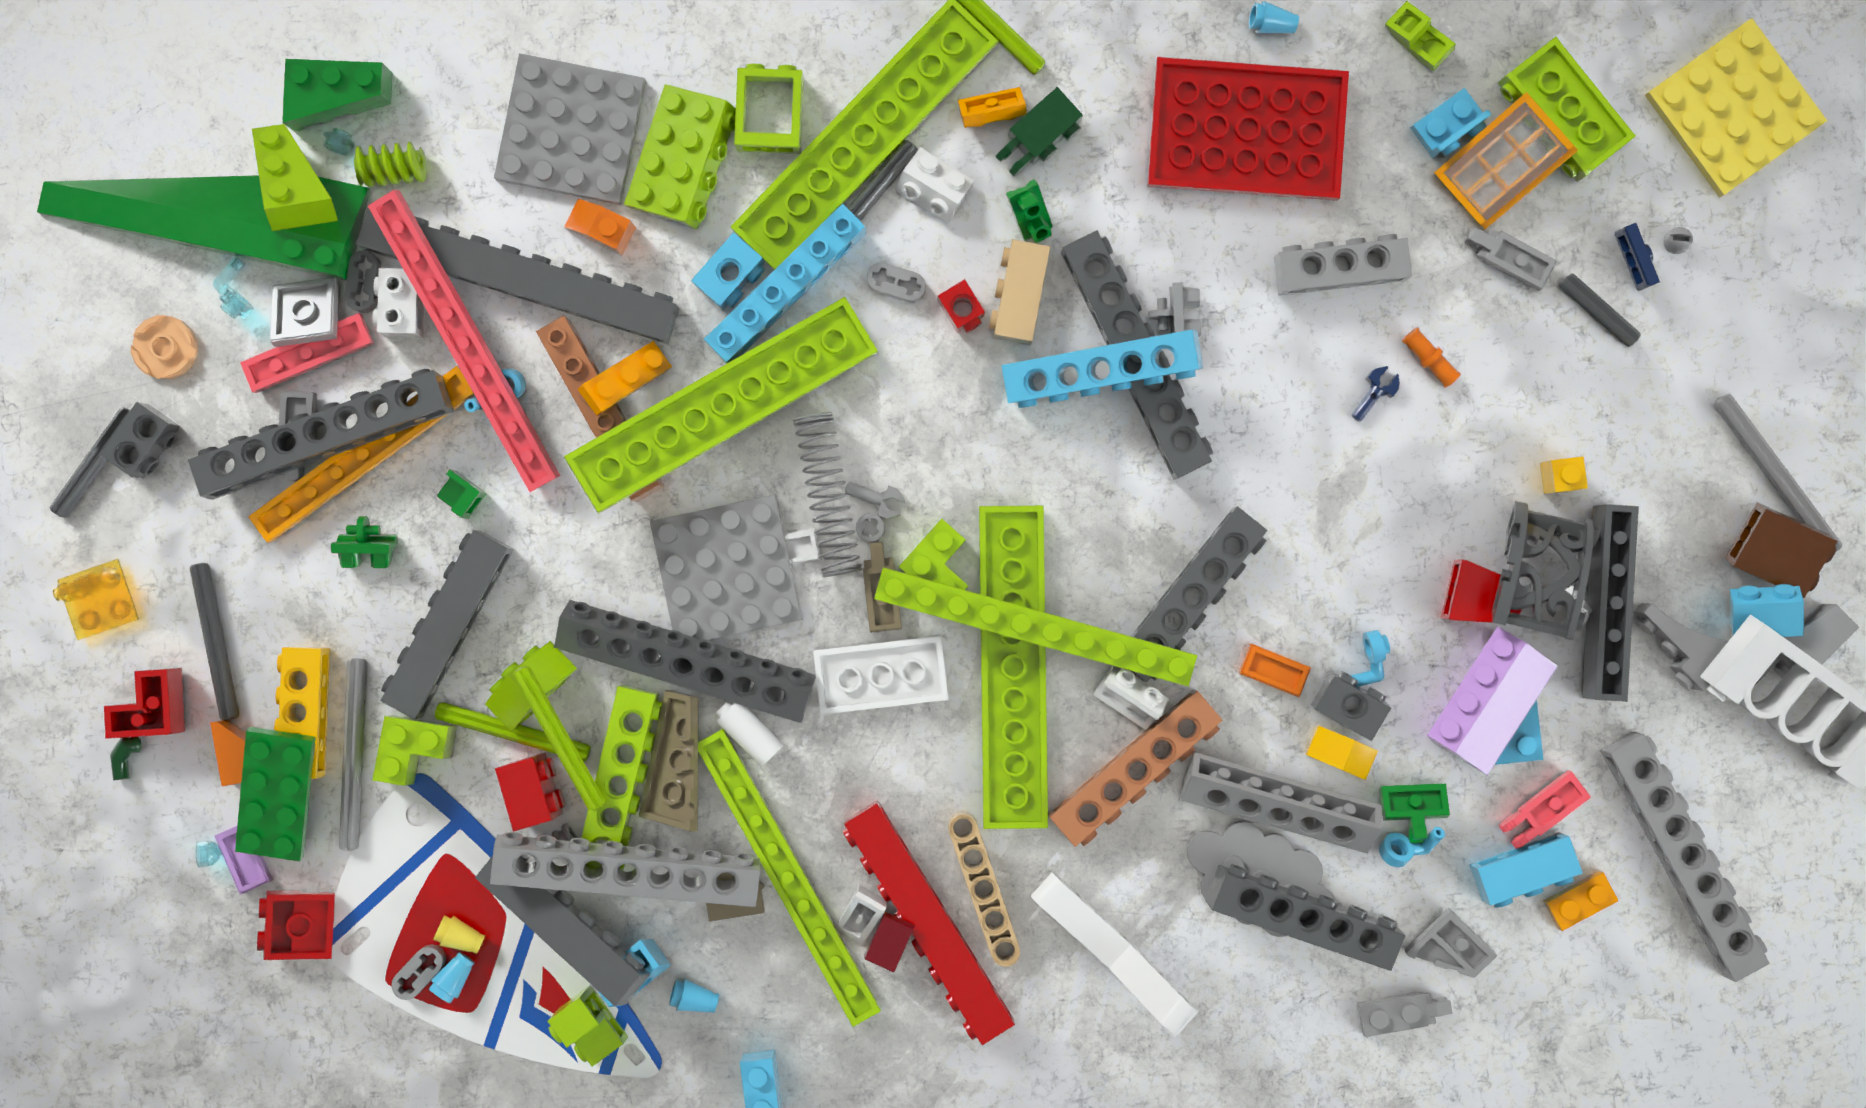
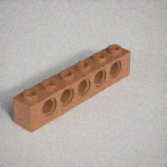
M562 316L537 330L538 337L594 436L597 438L627 421L618 403L596 416L577 390L582 384L600 374V371L572 322L567 317ZM661 479L629 496L631 501L638 502L665 486Z
M1193 689L1048 813L1050 819L1074 847L1079 843L1085 846L1097 836L1098 833L1095 830L1104 822L1109 825L1122 814L1120 808L1128 801L1134 804L1147 792L1144 788L1153 780L1158 783L1171 772L1169 769L1171 764L1177 759L1183 762L1196 750L1193 746L1203 738L1207 741L1220 730L1217 725L1223 720L1203 696ZM1190 719L1194 725L1193 732L1187 737L1180 736L1178 733L1179 723L1182 720ZM1165 740L1169 744V752L1166 756L1158 758L1153 753V747L1156 742ZM1136 761L1143 762L1145 766L1144 774L1140 778H1131L1128 772L1130 765ZM1113 782L1118 783L1121 787L1120 795L1115 799H1107L1104 796L1106 785ZM1085 804L1096 806V815L1091 820H1083L1079 816L1080 808Z

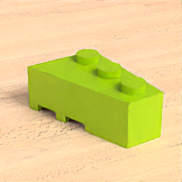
M279 124L252 128L263 205L271 230L276 231L338 221L331 197L286 125Z

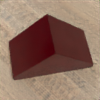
M885 912L865 951L864 959L891 972H895L915 925Z

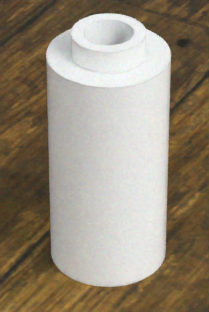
M727 701L716 712L720 716L716 722L761 768L784 746L748 707Z

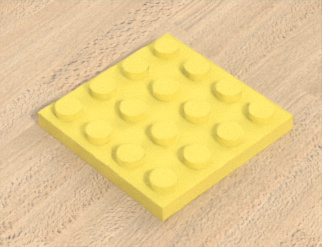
M1753 18L1645 94V97L1719 198L1827 122V119Z

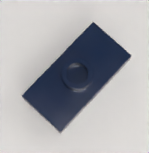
M1637 223L1616 231L1614 235L1636 289L1641 291L1660 283L1652 263V250L1648 244L1644 243Z

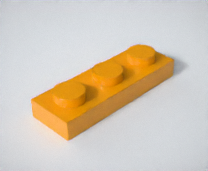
M652 341L585 382L577 390L596 416L666 373L672 368V365L656 343Z

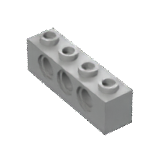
M1388 234L1377 237L1378 241L1366 242L1365 238H1354L1346 240V245L1334 246L1333 241H1326L1314 244L1313 249L1302 250L1301 245L1283 247L1282 252H1279L1274 257L1278 296L1406 281L1412 277L1408 238L1397 239V234ZM1368 253H1375L1379 256L1381 261L1380 267L1375 268L1368 263ZM1341 256L1347 259L1349 263L1348 271H1341L1336 267V257ZM1305 260H1311L1317 265V273L1315 275L1305 272L1303 268Z

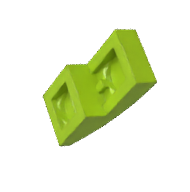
M1408 1L1385 23L1388 31L1415 58L1433 72L1455 50L1456 43L1431 25V18Z

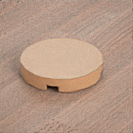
M156 315L146 319L136 328L133 334L131 355L136 366L143 373L157 379H174L184 375L193 366L198 355V341L194 331L184 321L172 316Z

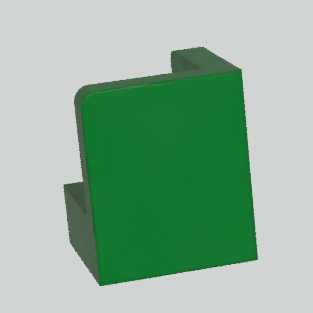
M449 469L446 475L450 478L439 491L437 497L452 508L451 511L460 518L469 519L487 493L458 471Z

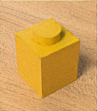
M1584 456L1540 463L1544 494L1588 488Z

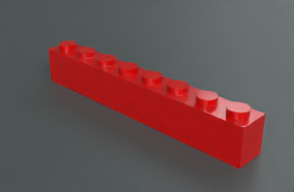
M875 801L845 820L844 825L847 829L842 831L852 848L857 845L862 852L863 857L860 858L863 867L869 875L875 873L881 883L877 885L881 896L886 902L891 900L898 910L894 913V916L915 925L912 932L915 939L911 943L920 957L926 955L932 965L928 970L937 985L943 983L949 994L945 997L953 1011L956 1013L960 1010L966 1019L962 1024L972 1040L977 1038L981 1045H984L1013 1027L1015 1022L1012 1014L879 801Z

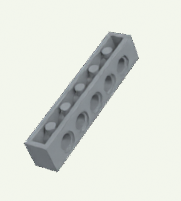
M1194 752L1183 778L1181 801L1368 854L1381 831L1382 805Z

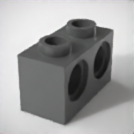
M136 402L104 447L100 456L129 476L144 479L145 476H149L155 471L159 463L157 459L162 452L173 445L177 438L176 432L180 426L152 406ZM154 421L156 423L157 430L156 433L152 437H150L148 434V426L151 422ZM133 448H136L138 458L134 463H131L129 454Z

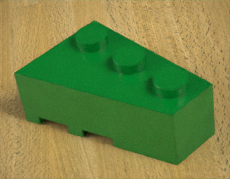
M285 59L282 123L296 132L303 130L306 126L320 122L323 124L331 122L334 118L344 115H355L390 105L393 72L382 62Z

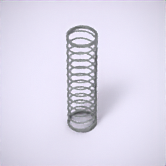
M832 412L805 415L793 420L795 426L809 425L797 430L795 433L797 436L812 437L800 442L797 446L800 449H816L803 454L800 460L807 462L820 461L806 466L802 470V472L807 474H821L806 480L805 485L825 486L809 492L807 497L829 498L812 504L809 509L813 511L833 510L812 518V522H837L815 530L814 534H841L816 544L820 548L842 547L823 553L818 558L821 560L846 559L824 566L821 569L822 577H831L862 570L861 564L828 569L860 558L859 555L825 557L856 547L857 543L821 545L854 534L856 532L854 530L820 532L852 522L853 519L816 520L850 509L851 506L849 505L814 508L815 506L847 497L849 495L847 493L812 495L829 488L844 485L846 481L809 483L825 476L843 472L844 469L842 468L807 471V469L840 460L841 456L804 458L817 452L836 448L839 444L801 446L813 440L836 435L837 432L835 431L799 434L804 430L834 422Z

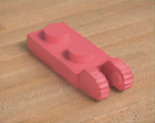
M1567 770L1520 806L1517 812L1508 816L1499 824V828L1503 833L1508 832L1526 820L1530 828L1523 830L1511 840L1515 849H1518L1537 835H1543L1590 799L1591 796L1572 771Z

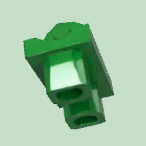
M1035 179L1029 181L1023 188L1006 193L1019 232L1024 241L1032 238L1035 243H1038L1052 235L1050 228L1053 225L1039 185Z
M359 516L356 525H347L346 534H339L337 541L331 543V553H338L341 568L359 567L361 564V554H370L371 567L388 568L392 562V550L398 544L397 534H380V525H370L367 516Z

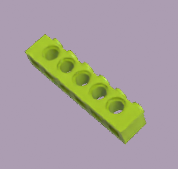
M627 685L617 686L595 783L605 799V804L594 811L588 809L581 837L590 843L607 840L620 842L623 846H629L633 828L628 827L631 814L636 815L640 804V796H637L636 792L638 784L644 783L648 770V765L643 763L646 751H652L655 740V733H652L651 729L653 721L659 720L663 703L658 701L660 693ZM631 713L638 714L642 719V727L638 731L630 729L627 724V718ZM622 745H629L634 749L635 757L632 762H626L620 757L619 752ZM615 776H620L626 780L627 790L625 793H618L613 789L612 781ZM607 808H614L618 811L620 815L618 824H610L606 821L605 811ZM598 861L586 863L591 869H598L602 866ZM625 864L619 867L622 871L624 870Z

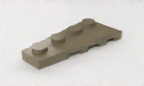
M665 690L639 817L687 831H698V697Z

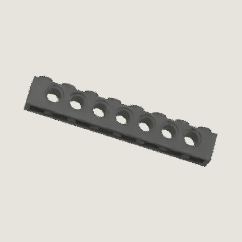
M1098 230L1062 247L1061 255L1106 345L1155 336L1149 322L1143 323L1138 313L1142 308L1134 293L1129 295L1124 285L1127 282V277L1120 265L1115 266L1110 257L1113 249L1106 236L1101 237ZM1093 261L1100 262L1104 267V274L1100 276L1091 275L1087 265ZM1105 290L1115 291L1119 298L1118 303L1114 305L1106 304L1102 299V292ZM1121 318L1128 319L1133 326L1132 332L1128 334L1119 332L1116 327V321ZM1162 351L1159 355V363L1163 367L1168 368L1170 367L1169 361ZM1130 357L1127 361L1128 370L1133 374L1139 372L1142 363L1135 362ZM1170 375L1163 376L1164 382L1161 383L1160 390L1156 392L1148 390L1144 386V380L1131 382L1132 388L1128 390L1173 480L1212 462L1210 455L1213 454L1211 445L1206 437H1200L1196 429L1199 422L1191 408L1186 409L1181 399L1185 395L1178 380L1172 381ZM1162 404H1169L1174 408L1175 417L1173 420H1164L1160 416L1159 408ZM1182 432L1188 436L1189 446L1187 449L1182 450L1175 446L1173 439L1176 433Z
M421 369L412 373V378L401 382L400 380H391L383 383L380 390L371 393L369 391L355 393L350 396L351 400L341 404L338 402L325 404L320 407L319 412L311 415L308 413L295 415L289 419L290 422L281 426L273 424L262 427L257 435L251 437L238 436L228 441L229 445L224 447L202 449L198 452V456L188 459L199 495L214 500L455 412L443 376L434 370ZM413 392H418V401L413 406H408V396ZM382 403H387L388 410L386 414L378 418L376 414L377 408ZM356 414L357 422L355 426L348 429L346 426L348 417ZM325 425V436L322 439L317 440V429L320 426ZM294 436L296 439L295 446L290 451H287L286 442L290 437ZM264 447L265 456L261 461L257 462L255 458L256 452ZM233 458L234 468L231 472L226 473L225 465Z
M569 600L559 617L554 648L798 723L803 721L816 679L815 674L808 673L803 669L775 663L770 659L749 655L741 650L713 644L708 640L687 636L675 630L651 625L646 621L628 618L613 611L589 606L584 602Z

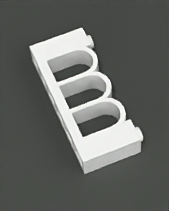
M1749 615L1700 676L1710 684L1706 690L1721 701L1729 697L1751 714L1766 719L1773 729L1788 740L1800 743V746L1808 754L1831 769L1828 776L1845 787L1849 782L1861 790L1866 784V696L1769 626ZM1780 653L1795 663L1765 699L1752 702L1751 691L1755 683ZM1814 678H1817L1829 687L1800 722L1786 726L1785 718L1788 710ZM1849 702L1862 711L1833 746L1827 749L1819 748L1821 736Z

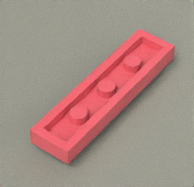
M357 313L338 321L337 339L279 346L242 361L240 364L251 391L258 393L369 347L374 342L363 315Z

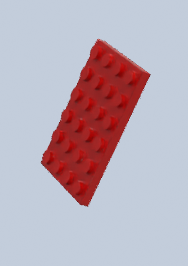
M1157 57L1147 187L1338 201L1341 195L1349 71Z

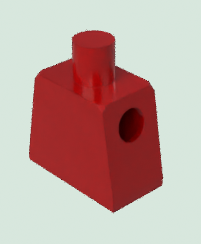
M1454 560L1440 619L1493 623L1491 610L1501 574L1468 560ZM1522 609L1510 610L1511 613L1520 614Z

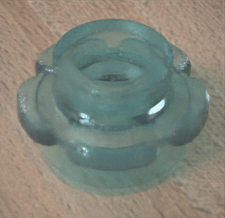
M333 128L331 133H324L326 137L323 144L324 147L335 153L348 156L350 149L355 146V143L351 140L352 135L344 130Z

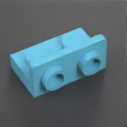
M1463 88L1416 122L1410 129L1432 159L1441 152L1446 157L1461 146L1458 140L1464 135L1468 134L1472 138L1486 128L1487 125L1484 121L1492 114L1489 110L1482 112L1467 90Z

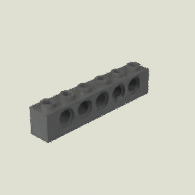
M1238 506L1233 507L1132 633L1131 637L1145 641L1155 637L1160 641L1161 645L1181 650L1186 643V640L1183 638L1190 628L1196 630L1207 616L1203 611L1210 603L1216 605L1227 591L1223 586L1230 578L1235 580L1247 566L1243 561L1250 552L1255 555L1267 541L1263 536L1268 530ZM1229 537H1235L1240 542V550L1236 555L1229 554L1225 549V543ZM1210 562L1217 563L1221 570L1220 576L1214 581L1207 578L1205 574V567ZM1190 587L1197 588L1201 594L1200 601L1194 606L1189 605L1185 600V592ZM1171 612L1177 613L1181 619L1180 626L1174 631L1169 630L1165 626V617ZM1131 671L1144 682H1148L1150 678L1154 681L1157 679L1156 677Z
M1231 864L1230 868L1218 865L1205 898L1212 911L1392 971L1406 936L1397 927L1398 923L1395 920L1383 915H1379L1378 919L1368 916L1366 910L1354 905H1350L1347 909L1339 906V902L1325 895H1320L1319 899L1308 895L1309 892L1296 885H1290L1289 888L1278 885L1279 881L1267 875L1261 874L1260 878L1248 875L1249 871L1238 865ZM1253 889L1250 898L1240 900V896L1245 890ZM1283 899L1282 905L1278 909L1270 910L1271 904L1275 900ZM1312 910V914L1308 919L1300 920L1301 914L1304 911ZM1342 920L1341 925L1337 929L1330 930V926L1334 921ZM1371 930L1368 938L1360 940V936L1364 931Z

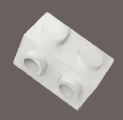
M379 268V277L374 279V294L378 296L377 309H374L372 317L373 326L377 328V333L385 337L424 338L425 306L404 269Z

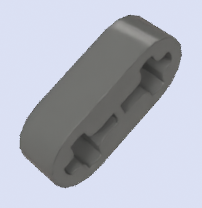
M365 250L358 251L350 257L345 300L348 306L361 313H368L377 306L378 296L374 294V279L379 277V268H381L379 258ZM365 258H367V261L372 264V268L366 269L365 279H363L364 273L358 268V264L364 263ZM362 284H364L363 291L369 295V299L364 300L362 306H360V302L355 300V295L361 294Z

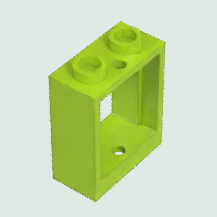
M755 63L746 64L745 68H737L734 140L737 152L801 154L804 89L802 70H797V67L793 65H779L777 69H765L764 65ZM747 81L793 83L791 134L745 132Z

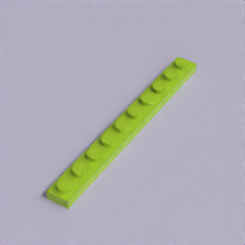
M884 567L882 568L874 599L1188 687L1197 659V655Z
M721 729L698 742L700 756L755 854L760 859V863L852 1027L881 1012L879 1003L726 731Z

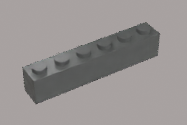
M1612 504L1593 506L1594 530L1599 531L1596 547L1592 550L1589 571L1588 605L1592 611L1586 624L1582 698L1628 702L1639 506Z
M473 530L471 534L467 533L459 545L461 553L457 561H452L444 572L443 578L446 579L441 590L437 589L428 602L430 610L426 618H421L415 625L412 635L415 636L410 647L406 646L401 651L397 659V663L400 665L394 676L391 674L382 686L381 691L384 692V695L380 701L412 719L423 718L514 548L482 531Z
M527 855L519 857L521 861L528 863L529 857ZM492 856L475 878L614 1006L626 1005L650 975L644 968L645 962L633 952L628 954L620 946L622 942L615 934L608 930L604 932L596 925L598 919L592 913L585 909L581 911L573 904L575 901L574 897L567 891L490 884Z

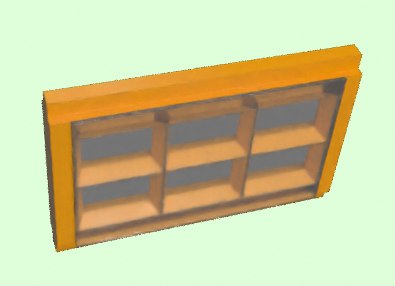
M1526 92L1434 173L1485 230L1574 155L1578 149Z

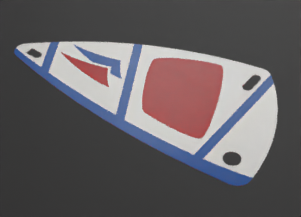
M416 773L414 784L407 786L398 785L377 809L359 837V847L352 850L344 867L335 893L332 959H328V961L352 980L394 1006L435 1027L482 1046L523 1059L583 1072L637 1078L655 1076L661 1068L662 1058L630 1005L627 1003L622 1006L608 1007L594 987L595 992L628 1035L624 1044L591 1067L588 1061L583 1062L577 1056L574 1050L575 1043L566 1048L563 1042L558 1043L549 1032L550 1025L547 1021L562 1005L591 984L475 878L493 856L496 838L430 776ZM413 804H422L428 810V819L421 826H414L407 820L406 812ZM444 915L449 918L455 916L480 934L485 935L477 954L439 946L440 942L433 940ZM367 927L370 930V936L351 954L346 955L342 953L341 945L359 928ZM426 945H438L444 950L446 954L445 966L456 957L458 952L463 953L475 962L459 997H454L451 1003L442 1000L429 990L433 984L432 981L418 995L409 1000L396 997L392 991L391 985L395 975ZM433 953L429 956L424 954L426 961L420 966L423 971L430 965L437 966L434 963L436 956ZM413 974L406 980L401 978L404 981L402 988L405 991L410 988L415 990L412 987V983L418 976ZM627 1044H634L646 1057L637 1066L624 1052Z

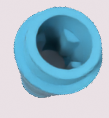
M1263 1L1262 3H1254L1252 6L1248 25L1250 29H1255L1256 33L1294 34L1298 27L1299 16Z
M458 952L456 957L431 979L433 984L429 990L442 1000L451 1003L454 997H459L475 962L463 953Z
M687 979L683 981L675 980L669 1006L676 1007V1011L714 1013L718 1004L719 994Z

